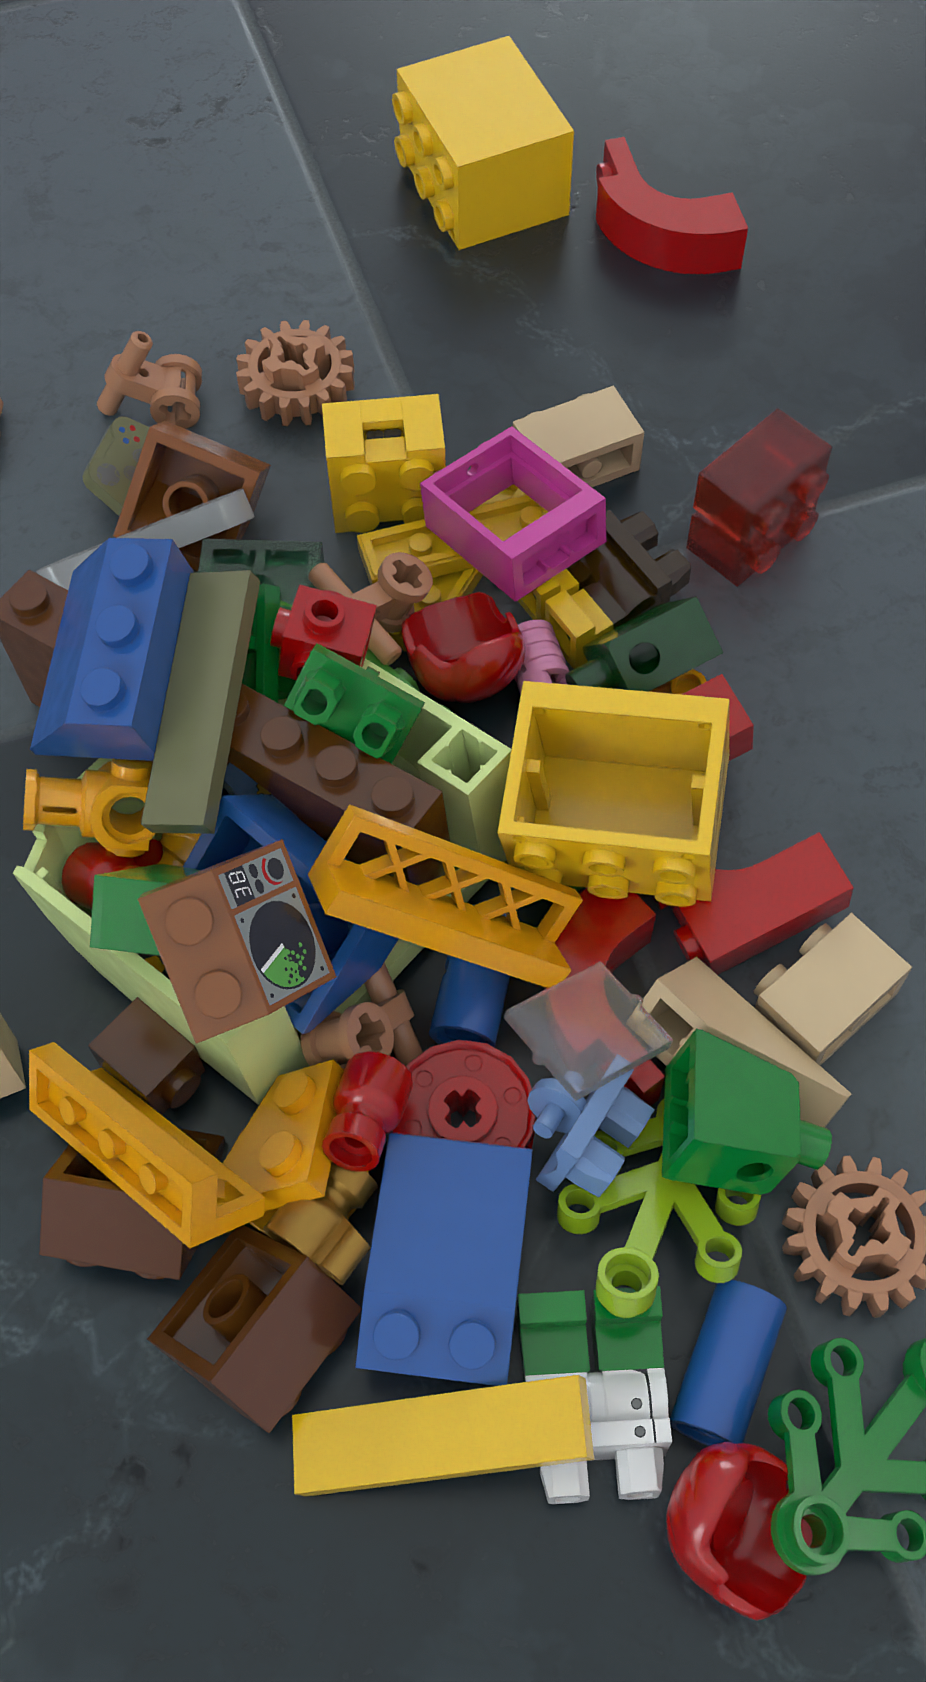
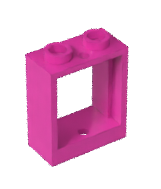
M513 426L482 443L476 449L435 472L420 483L426 527L515 602L606 542V498ZM514 484L548 511V513L505 541H502L468 512Z

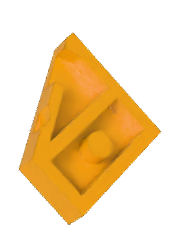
M334 1059L277 1076L223 1162L226 1167L265 1197L264 1211L280 1208L286 1203L293 1201L312 1200L325 1196L332 1161L325 1155L322 1143L332 1119L337 1116L333 1106V1098L344 1072V1069ZM217 1198V1207L228 1201L224 1198Z

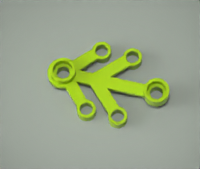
M664 1099L657 1107L656 1117L648 1120L639 1136L629 1148L602 1130L596 1131L594 1136L624 1157L663 1146ZM662 1154L657 1162L617 1175L600 1197L593 1195L576 1184L568 1185L559 1194L557 1220L563 1229L573 1234L589 1233L599 1224L601 1213L643 1199L625 1247L613 1249L606 1253L598 1266L596 1280L597 1297L600 1303L617 1317H635L647 1311L653 1304L659 1278L658 1268L653 1259L673 1208L697 1245L695 1267L698 1273L706 1280L714 1283L728 1282L738 1273L742 1257L740 1242L733 1235L723 1230L695 1184L673 1181L662 1177ZM718 1188L715 1201L716 1213L723 1221L731 1225H747L757 1216L761 1195ZM739 1196L748 1203L743 1205L735 1204L727 1197ZM580 1204L589 1208L590 1211L576 1213L568 1207ZM710 1252H721L730 1260L725 1262L715 1261L707 1254ZM626 1285L632 1287L636 1292H622L615 1287Z

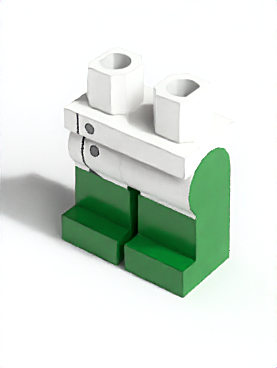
M657 1286L655 1300L651 1307L644 1313L631 1318H621L610 1313L600 1303L596 1290H593L590 1318L595 1372H590L584 1290L518 1294L516 1314L523 1382L580 1375L586 1378L594 1460L615 1459L619 1499L634 1500L659 1497L662 1491L663 1456H666L672 1443L661 1331L663 1315L660 1286ZM616 1288L622 1292H636L633 1288ZM587 1461L540 1467V1475L548 1504L579 1503L589 1500Z

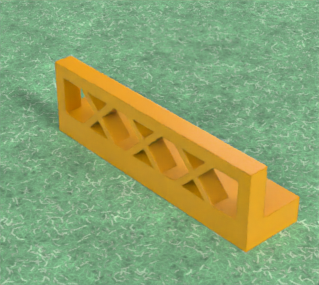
M349 804L307 874L327 915L555 991L559 990L572 970L556 946L555 941L583 901L576 889ZM360 832L384 841L387 851L386 855L360 865L344 859ZM396 845L401 846L403 848L397 850ZM429 858L442 862L445 872L444 876L420 885L406 881L403 868ZM454 866H455V867H458V868H461V869L455 871ZM393 872L394 877H392V876H390V875H387V874ZM486 879L498 882L501 895L476 905L464 902L461 893L462 888ZM541 899L553 902L537 928L519 922L516 909Z
M55 1042L29 1050V1110L187 1247H195L264 1216L265 1197L102 1067L92 1071L88 1070ZM217 1198H224L228 1201L217 1207Z

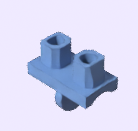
M616 1057L599 1085H595L586 1100L580 1093L583 1088V1082L573 1074L565 1075L563 1080L554 1078L541 1079L534 1085L528 1096L529 1108L537 1118L533 1125L534 1131L546 1139L551 1138L555 1131L565 1133L539 1173L536 1181L554 1192L564 1178H567L597 1197L602 1195L616 1177L625 1161V1157L596 1138L594 1134L599 1128L629 1148L655 1110L632 1091L624 1087L634 1071L633 1068Z

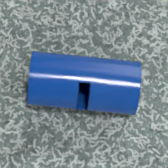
M447 955L445 962L446 973L441 979L429 1036L438 1044L465 1040L487 1043L495 1048L510 975Z
M730 1280L725 1283H716L670 1416V1426L707 1446L722 1442L744 1443L787 1310V1306L783 1301L763 1289L744 1282Z

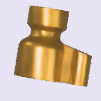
M331 1162L325 1196L312 1200H298L286 1203L278 1208L264 1226V1231L271 1239L308 1256L329 1277L343 1285L371 1248L348 1221V1213L351 1209L362 1208L378 1185L366 1171L355 1172L346 1170Z

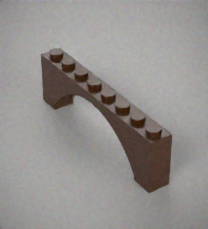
M28 570L0 598V640L31 703L40 707L68 590ZM243 684L241 685L228 762L270 792L325 841H328L350 804L450 842L443 792L381 758H374L356 748L355 744L318 724L314 725L294 714V711ZM360 832L345 857L349 861L360 865L386 855L387 851L382 839ZM396 845L397 850L403 848L401 846ZM433 858L403 868L406 881L415 885H420L445 875L442 862ZM393 872L387 874V875H390V876L394 877Z

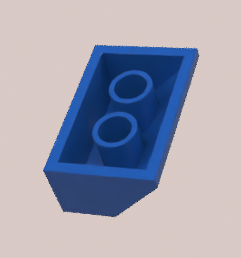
M108 538L73 570L30 750L35 755L153 761L190 573H194L173 539Z
M270 794L222 796L215 833L200 835L183 867L203 870L283 839L337 976L285 1005L293 1026L302 1034L309 1033L380 970L399 938L325 914L307 874L327 841Z

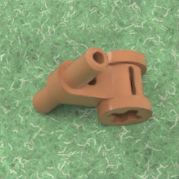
M133 332L122 354H117L113 357L105 372L106 385L97 401L98 409L105 415H115L125 396L149 403L150 414L157 423L168 421L184 429L192 427L200 418V401L196 397V392L202 384V369L194 359L181 354L165 355L159 358L155 364L146 361L145 359L153 345V341L145 332ZM182 371L185 373V378H181ZM168 406H172V412L168 411Z
M402 552L389 554L378 569V582L354 594L327 563L317 564L309 572L308 577L316 589L335 591L345 597L377 605L368 648L383 665H390L396 661L401 655L402 650L388 632L401 631L403 621L414 613V603L422 601L433 584V578L428 567L417 557Z
M385 962L380 970L364 983L371 1002L352 1005L343 1014L333 1011L311 1032L301 1033L302 1052L310 1066L334 1059L345 1070L348 1060L357 1053L370 1051L390 1055L392 1050L396 1059L407 1066L409 1062L423 1053L409 1021L414 1016L413 1010L404 990H396Z

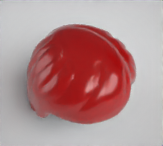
M476 592L430 604L409 615L401 625V632L409 662L418 681L431 695L445 702L473 703L491 697L503 690L516 677L525 658L524 639L513 614L506 612L505 618L490 595L484 592Z
M722 1442L702 1449L681 1473L672 1491L667 1508L668 1541L674 1558L696 1585L718 1602L739 1614L753 1620H763L782 1611L791 1599L799 1593L807 1580V1575L792 1570L783 1562L774 1547L771 1536L773 1511L777 1503L789 1493L787 1464L780 1458L759 1446L746 1443ZM801 1519L802 1536L809 1547L812 1542V1530L809 1524L804 1519Z

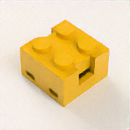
M439 394L322 403L326 460L335 533H364L374 530L379 525V522L403 520L404 523L425 519L420 483L435 472L446 467Z

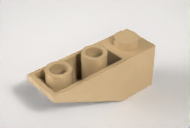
M698 957L658 978L625 1025V1028L666 1066L697 1028L792 1073L799 1082L800 1119L824 1128L852 1095Z

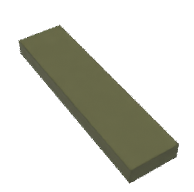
M251 570L190 573L141 825L152 833H215L260 580Z

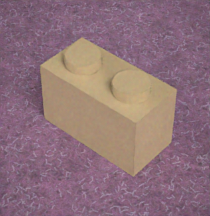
M614 385L594 393L583 394L569 402L543 411L530 413L524 418L513 421V427L591 487L640 470L644 431Z
M852 913L834 929L827 923L820 926L801 946L799 952L803 957L788 970L782 964L774 967L754 990V994L758 996L755 1009L819 1065H822L898 994L912 969L910 964Z

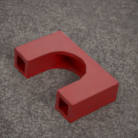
M723 674L681 694L729 699V761L753 749L754 725ZM818 832L753 866L737 870L715 869L711 901L696 900L694 905L680 907L663 904L655 899V895H651L660 910L670 906L681 927L673 932L686 959L690 961L698 957L712 971L719 975L848 908L854 887L824 838Z

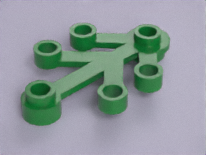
M842 1337L821 1343L813 1350L810 1362L815 1378L828 1388L835 1469L821 1485L815 1433L821 1427L822 1411L815 1397L809 1392L800 1389L776 1396L768 1408V1421L773 1432L785 1441L789 1493L777 1503L772 1514L771 1536L774 1547L788 1567L800 1574L809 1576L830 1572L838 1566L847 1551L881 1552L888 1560L895 1563L919 1560L926 1555V1522L918 1513L911 1510H902L885 1514L880 1519L846 1516V1513L862 1492L921 1495L926 1500V1459L924 1461L887 1459L926 1407V1338L915 1341L907 1349L903 1361L904 1379L865 1430L859 1378L864 1369V1361L859 1348L849 1339ZM832 1351L837 1353L843 1362L844 1370L842 1375L838 1374L832 1366ZM790 1403L794 1404L801 1413L802 1424L800 1429L795 1427L789 1419L788 1406ZM801 1519H804L812 1530V1542L809 1547L802 1536ZM899 1523L905 1527L909 1536L907 1550L900 1545L897 1538V1526Z

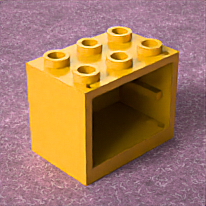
M510 36L397 69L398 92L392 95V104L400 126V136H396L394 140L398 160L402 167L410 168L420 197L423 200L428 198L433 206L439 229L442 232L448 231L459 250L569 215L574 130Z
M523 681L497 832L508 864L563 885L585 887L589 893L607 899H622L627 897L628 892L655 895L657 901L671 906H691L695 904L696 900L711 901L729 762V699Z

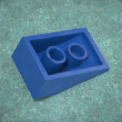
M395 1132L389 1133L364 1289L355 1368L493 1386L507 1385L533 1149Z

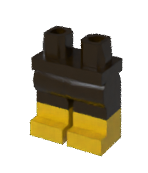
M610 509L606 511V542L518 600L519 604L533 620H545L552 625L564 658L573 669L588 662L583 653L582 647L650 608L658 604L670 602L671 596L689 584L691 565L678 549H671L656 559H653L647 552L658 545L659 533L653 521L644 511L620 521Z

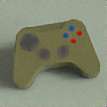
M123 416L116 418L106 430L82 476L86 488L118 516L121 514L149 430L148 426Z

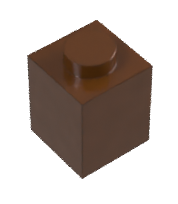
M138 997L88 1045L100 1068L102 1067L161 1115L170 1107L178 1108L188 1101L200 1084V1076L205 1072L196 1047Z

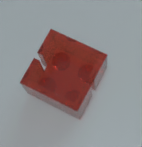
M777 408L699 472L693 508L697 511L691 516L686 548L737 587L754 572L762 574L767 571L775 562L783 547L793 539L797 542L801 541L815 526L819 517L818 512L815 511L819 495L823 492L829 480L826 469L832 446Z

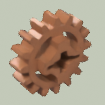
M303 320L299 329H291L287 321H281L280 331L276 333L264 327L260 329L262 341L258 342L247 339L245 342L246 354L237 355V381L240 394L245 395L246 406L249 410L260 407L261 417L265 421L272 418L275 414L281 415L283 426H288L293 417L301 416L305 425H311V414L319 412L323 416L322 403L346 402V391L354 390L355 387L352 350H346L345 338L337 336L331 339L330 327L327 325L320 327L316 332L311 331L309 320Z
M850 1155L842 1157L837 1165L836 1176L825 1165L818 1170H814L811 1175L814 1187L800 1182L791 1196L799 1207L788 1208L782 1219V1225L798 1232L787 1238L782 1246L784 1254L792 1256L801 1255L803 1263L793 1275L797 1282L814 1277L820 1283L815 1295V1301L820 1304L826 1301L832 1293L841 1296L842 1313L846 1316H851L858 1308L860 1302L866 1301L873 1318L881 1317L888 1310L889 1297L897 1306L904 1309L916 1298L912 1286L922 1290L926 1288V1216H923L920 1210L926 1202V1190L916 1191L910 1195L903 1188L907 1181L908 1172L901 1169L891 1179L881 1175V1160L876 1157L871 1159L864 1171H857L856 1164ZM845 1193H862L870 1195V1197L850 1199ZM896 1215L904 1227L906 1237L900 1233ZM869 1217H873L875 1222L869 1229L871 1235L868 1238L867 1244L865 1246L861 1245L853 1256L849 1255L848 1250L855 1241L852 1237L859 1225L863 1227ZM816 1232L825 1238L829 1261L819 1246ZM874 1272L882 1279L866 1281L853 1278L852 1275Z

